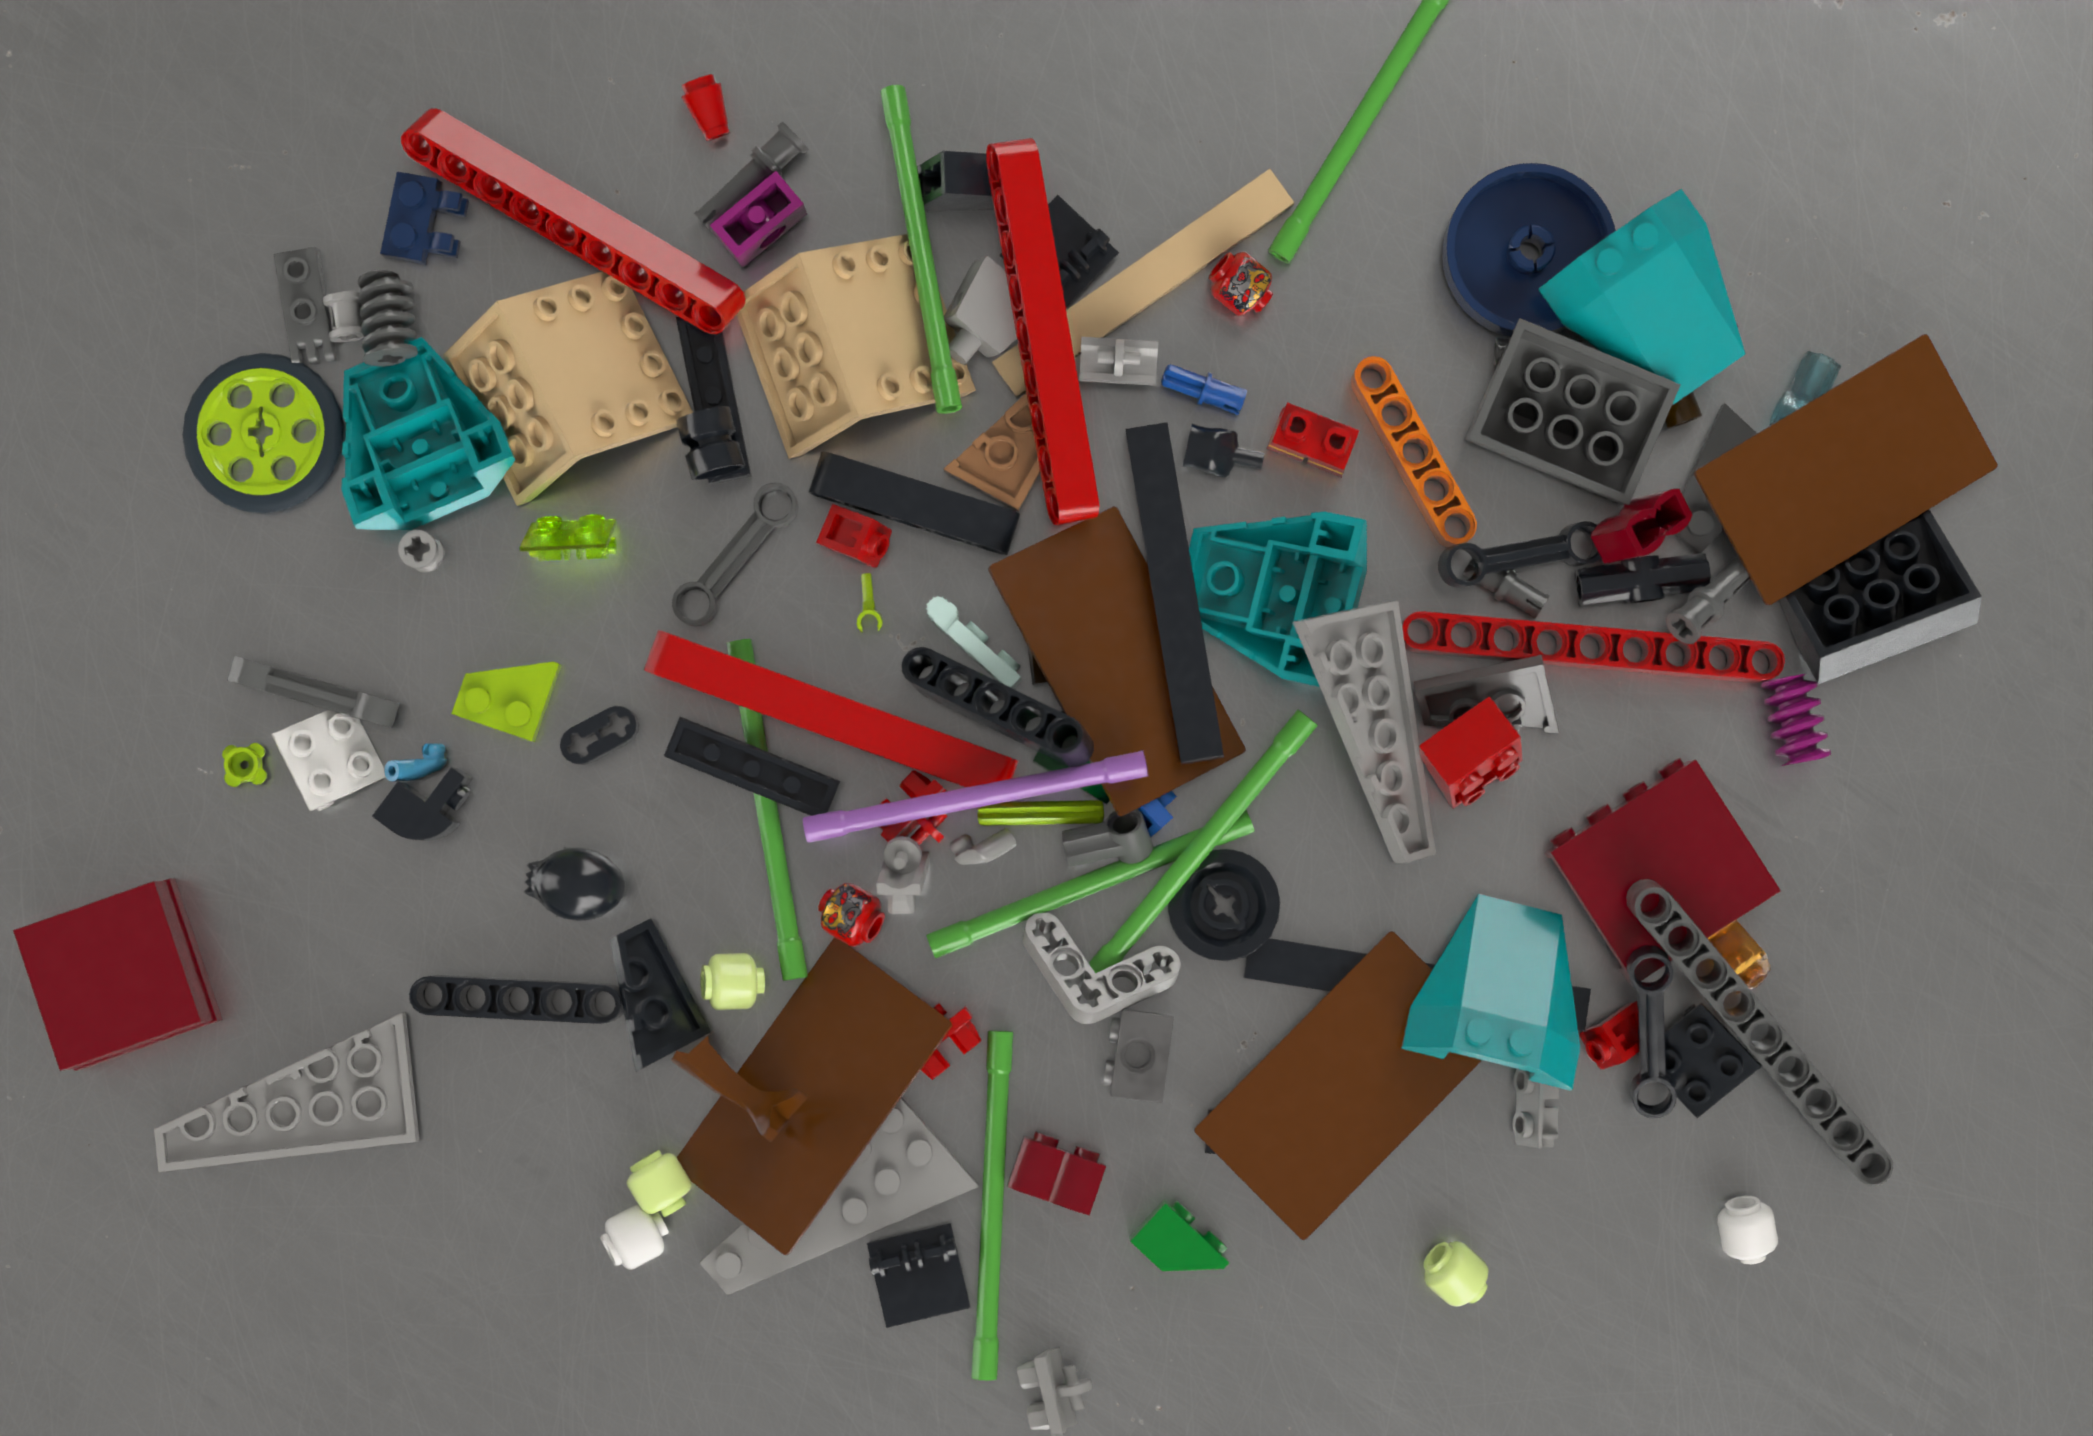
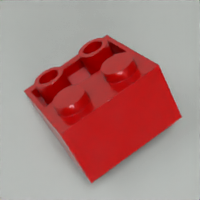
M1490 696L1418 746L1423 763L1452 809L1461 803L1464 806H1468L1477 801L1485 793L1484 787L1496 779L1500 782L1508 779L1519 770V763L1523 761L1521 736Z

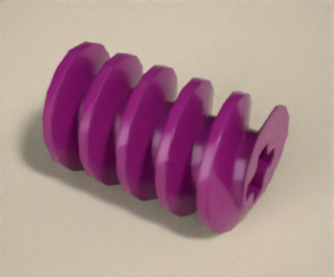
M1806 674L1761 683V688L1775 691V694L1764 700V704L1766 706L1778 707V711L1768 716L1767 719L1770 723L1782 725L1780 729L1771 734V739L1785 741V745L1774 751L1775 756L1788 758V762L1781 766L1823 759L1831 755V749L1817 747L1819 742L1828 737V733L1816 731L1813 728L1823 722L1825 718L1824 715L1810 713L1811 709L1821 704V699L1807 696V693L1816 688L1818 683L1816 681L1804 680L1803 676Z

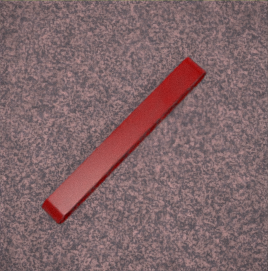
M430 108L401 136V144L404 151L416 162L609 276L611 275L616 280L709 334L721 333L745 305L746 298L744 292L730 279L440 109Z
M1033 138L990 143L986 150L987 170L1047 512L1054 525L1093 519L1098 517L1099 497L1038 147Z
M1427 611L1414 612L1402 621L1405 649L1421 654L1514 661L1542 655L1543 663L1546 665L1749 683L1771 680L1779 676L1785 665V657L1781 648L1767 641L1701 636L1694 644H1686L1675 638L1672 633ZM1420 621L1427 625L1429 638L1426 643L1419 644L1411 640L1408 635V627L1411 622ZM1455 625H1463L1470 630L1472 640L1468 647L1457 646L1451 639V631ZM1497 629H1507L1514 636V646L1510 651L1500 650L1494 643V635ZM1547 632L1555 637L1557 648L1553 655L1544 654L1539 650L1537 638L1540 633ZM1584 636L1593 637L1599 644V654L1594 659L1587 658L1580 650V642ZM1627 640L1636 641L1642 648V656L1638 662H1631L1624 656L1623 646ZM1672 643L1679 645L1684 651L1685 658L1681 666L1672 665L1666 658L1667 647ZM1713 647L1722 649L1727 656V664L1723 670L1714 668L1709 661V654ZM1756 651L1763 652L1769 658L1770 666L1765 674L1756 671L1752 665V658Z
M661 630L657 631L643 671L965 788L1012 779L1019 762L1003 754Z

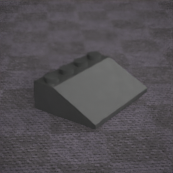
M1519 318L1479 404L1465 440L1621 505H1629L1681 384Z

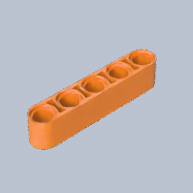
M1370 356L1364 358L1358 364L1351 377V386L1369 421L1439 544L1448 548L1457 544L1467 543L1473 538L1477 530V521L1474 513L1391 365L1381 357ZM1366 369L1378 371L1383 379L1382 386L1378 388L1365 386L1361 379V372ZM1387 406L1399 408L1403 414V423L1397 426L1387 424L1383 420L1382 409ZM1408 443L1420 445L1424 452L1423 461L1419 463L1407 461L1403 455V446ZM1436 480L1443 485L1445 496L1442 500H1431L1425 495L1424 483L1426 481ZM1457 517L1463 521L1466 528L1463 537L1453 538L1448 535L1444 527L1447 518Z

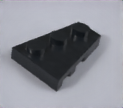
M651 918L610 939L635 1072L711 1033Z

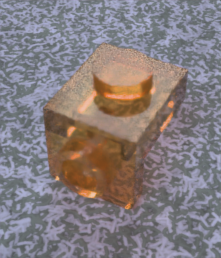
M1735 920L1707 938L1750 990L1759 986L1766 979L1767 973L1771 970L1767 954L1738 920Z

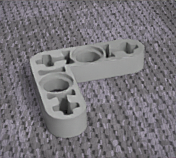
M1037 913L1032 915L1025 924L1022 941L1026 950L1069 1015L1075 1021L1083 1024L1096 1023L1174 985L1181 968L1179 956L1172 949L1165 946H1155L1095 973L1056 916L1050 913ZM1039 929L1043 934L1050 932L1049 942L1043 935L1036 937V930ZM1060 960H1067L1076 967L1077 972L1070 976H1064L1054 969L1053 964ZM1156 962L1159 967L1167 966V973H1164L1161 969L1151 972L1153 963ZM1148 974L1147 979H1146V982H1145L1144 975ZM1118 977H1126L1134 983L1136 989L1132 992L1124 993L1118 991L1112 981ZM1082 982L1081 989H1079L1078 985ZM1081 995L1087 1001L1094 999L1096 1001L1094 1007H1091L1088 1003L1080 1004Z

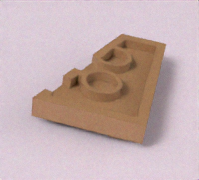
M1027 393L1012 405L985 433L983 432L975 439L972 445L943 469L944 472L1019 512L1040 474Z

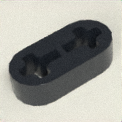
M622 706L607 708L571 727L563 734L560 741L562 755L566 760L574 764L586 765L635 739L639 731L638 718L633 711ZM617 714L621 719H629L630 723L624 727L626 734L623 737L616 732L603 736L601 731L613 724L612 716ZM579 734L584 739L596 735L598 740L586 747L588 754L585 757L578 752L571 753L570 747L575 744L573 738L575 735Z

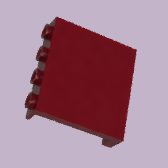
M1678 758L1658 771L1662 778L1649 786L1642 781L1622 794L1626 801L1613 809L1606 804L1586 817L1590 824L1576 833L1572 827L1559 833L1550 840L1554 847L1544 853L1547 858H1552L1622 966L1619 970L1628 983H1631L1626 966L1630 954L1635 949L1645 945L1661 948L1627 906L1626 895L1628 889L1635 882L1644 879L1657 882L1674 898L1706 938L1714 935L1781 892L1696 759L1683 763L1681 758ZM1650 893L1646 895L1640 904L1641 911L1649 912L1654 910L1659 903V894ZM1677 926L1673 928L1669 933L1668 943L1678 944L1682 942L1686 937V927ZM1653 957L1643 959L1635 967V977L1642 981L1664 967L1665 964L1660 959Z

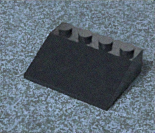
M1929 509L1783 597L1779 602L1801 655L1817 683L1821 684L1978 624L1982 595Z

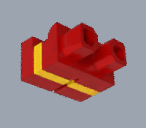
M1287 402L1280 412L1266 449L1300 462L1306 457L1308 458L1307 465L1342 478L1360 430Z

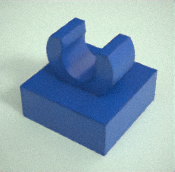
M1173 791L1137 808L1142 813L1150 837L1155 835L1173 818L1165 809L1177 797Z

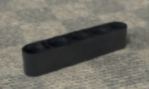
M823 451L820 454L808 493L840 505L1002 555H1008L1020 518V513Z
M917 647L910 650L904 656L901 664L902 673L923 696L1064 765L1071 767L1081 766L1092 757L1094 742L1084 727L1073 717L930 648ZM933 665L932 672L925 678L919 679L922 670ZM969 682L968 688L964 693L954 696L959 685ZM1005 700L1003 707L998 712L990 713L991 706L995 702ZM1041 717L1040 724L1035 729L1026 731V726L1030 720ZM1078 735L1077 741L1073 746L1062 749L1063 741L1067 737Z
M434 975L416 980L409 992L412 1007L420 1014L432 1016L603 1024L617 1020L624 1013L619 987L609 983ZM430 983L436 984L442 991L441 1002L436 1007L428 1005L424 1000V989ZM473 985L479 986L485 993V1002L479 1009L472 1008L466 1000L467 991ZM516 987L522 988L528 995V1005L523 1011L513 1009L509 1003L510 992ZM559 989L568 992L572 1000L571 1008L564 1014L557 1012L552 1006V996ZM602 991L611 994L615 1000L614 1010L608 1016L597 1012L594 1004L595 997Z

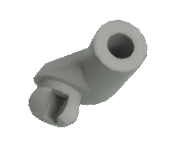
M1007 828L1002 829L975 846L971 837L967 834L950 843V849L956 856L954 859L962 865L990 862L1016 847L1015 838Z

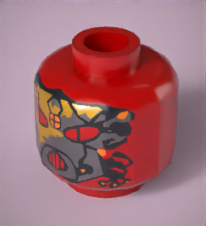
M1230 252L1227 253L1215 265L1208 278L1212 281L1211 294L1238 316H1242L1251 310H1254L1256 313L1260 312L1273 296V293L1269 290L1272 282L1271 272L1246 252H1239L1235 255Z
M844 883L835 890H827L818 906V911L822 913L821 927L823 930L849 946H857L863 942L870 943L881 930L885 919V914L881 911L882 904L879 898L853 883Z

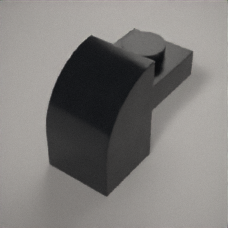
M451 767L428 798L409 784L397 782L372 817L403 838L422 841L443 838L452 833L461 824L449 815L448 812L451 808L455 811L458 810L471 793L467 786L473 778L462 770Z

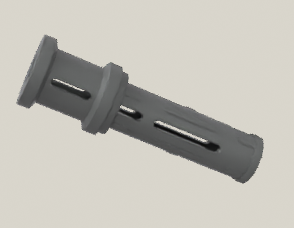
M784 122L778 125L779 131L761 148L756 146L752 150L753 153L750 155L752 160L705 205L694 213L703 222L713 211H717L705 224L712 233L714 232L710 225L775 171L782 176L781 170L799 152L805 154L809 150Z
M1739 556L1733 559L1706 587L1695 588L1689 594L1688 602L1683 607L1674 609L1667 615V627L1675 638L1686 644H1694L1701 637L1702 629L1707 624L1716 622L1723 616L1724 605L1751 579Z

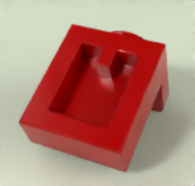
M832 504L816 543L827 549L859 560L870 567L877 568L881 558L889 548V538L892 534V529L873 518Z
M1637 1000L1624 1005L1598 1025L1586 1028L1585 1031L1579 1033L1580 1038L1585 1044L1587 1054L1596 1062L1601 1070L1625 1063L1639 1052Z

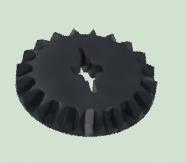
M1230 849L1211 851L1168 903L1170 922L1177 937L1192 952L1209 960L1228 962L1245 958L1262 947L1272 936L1274 928L1279 921L1280 897L1277 885L1270 872L1254 857L1244 852ZM1209 887H1212L1219 896L1222 895L1225 899L1231 896L1235 898L1236 901L1231 906L1234 910V915L1240 921L1239 924H1236L1231 916H1227L1223 912L1218 915L1214 913L1218 905L1215 901L1216 898L1208 889Z

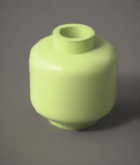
M747 953L715 954L710 958L708 965H702L700 987L702 999L709 1000V1003L715 1010L749 1009L754 1005L757 994L764 993V969L756 968L753 957Z
M657 1150L629 1167L632 1174L627 1179V1186L644 1212L654 1214L661 1211L662 1215L667 1217L687 1204L683 1196L689 1192L692 1183L674 1154L666 1153L662 1155L660 1150Z
M1459 1241L1442 1242L1436 1245L1426 1256L1423 1265L1425 1269L1424 1280L1427 1286L1447 1304L1457 1307L1468 1302L1475 1303L1483 1297L1487 1290L1486 1281L1489 1270L1485 1261L1466 1244Z

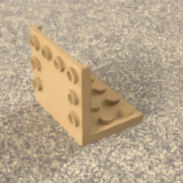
M908 234L798 253L744 291L746 302L742 310L737 314L788 458L804 455L861 419L935 403L930 377L931 365ZM940 293L943 315H945L947 310ZM945 322L948 343H950L956 334L954 329ZM951 357L952 365L957 375L960 397L967 396L976 391L967 364L963 365Z
M603 271L496 301L443 354L447 365L503 425L516 459L503 479L517 506L531 502L579 459L676 428L677 419L693 413L633 290Z

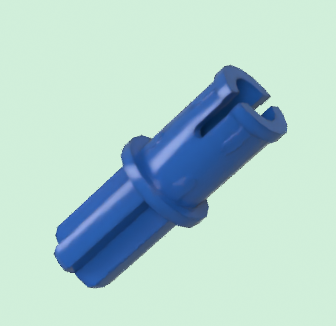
M1172 364L1167 365L1161 379V384L1164 387L1197 398V404L1200 406L1202 403H1206L1237 416L1241 411L1247 394V389L1213 378V373L1208 372L1205 377Z

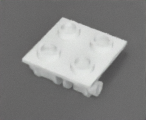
M327 710L272 734L309 811L318 809V811L333 805L335 800L386 778L384 767L359 718Z

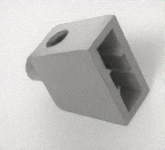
M988 255L972 263L944 315L945 322L957 332L956 336L949 343L951 357L963 365L967 364L977 350L989 358L1002 353L1017 339L1005 270Z

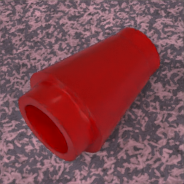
M705 75L681 85L685 94L681 98L701 132L704 133L706 141L729 134L730 130L728 128L721 83H716L714 75Z

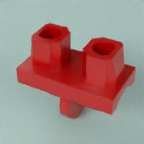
M916 770L911 771L899 785L911 798L947 791L935 779L931 782ZM885 799L880 804L890 803V801ZM942 814L929 817L928 819L921 818L880 826L883 830L880 835L889 842L895 837H908L920 825L910 837L920 845L931 835L939 843L944 836L936 828L948 816Z
M940 1003L933 1007L943 1016L947 1013ZM966 1006L949 1019L952 1022V1027L941 1041L942 1043L950 1037L964 1055L982 1041L975 1025L971 1022L973 1015ZM936 1048L921 1071L933 1080L950 1067L951 1064L939 1049Z

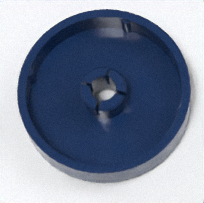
M1523 163L1494 171L1478 181L1463 196L1447 225L1443 241L1442 258L1448 286L1462 309L1476 322L1493 332L1511 337L1519 318L1552 332L1560 333L1568 328L1560 322L1538 289L1579 256L1614 233L1616 229L1612 216L1604 201L1589 184L1562 168L1540 163ZM1530 242L1538 248L1540 257L1534 263L1533 259L1526 258L1521 253V250H1518L1521 243Z

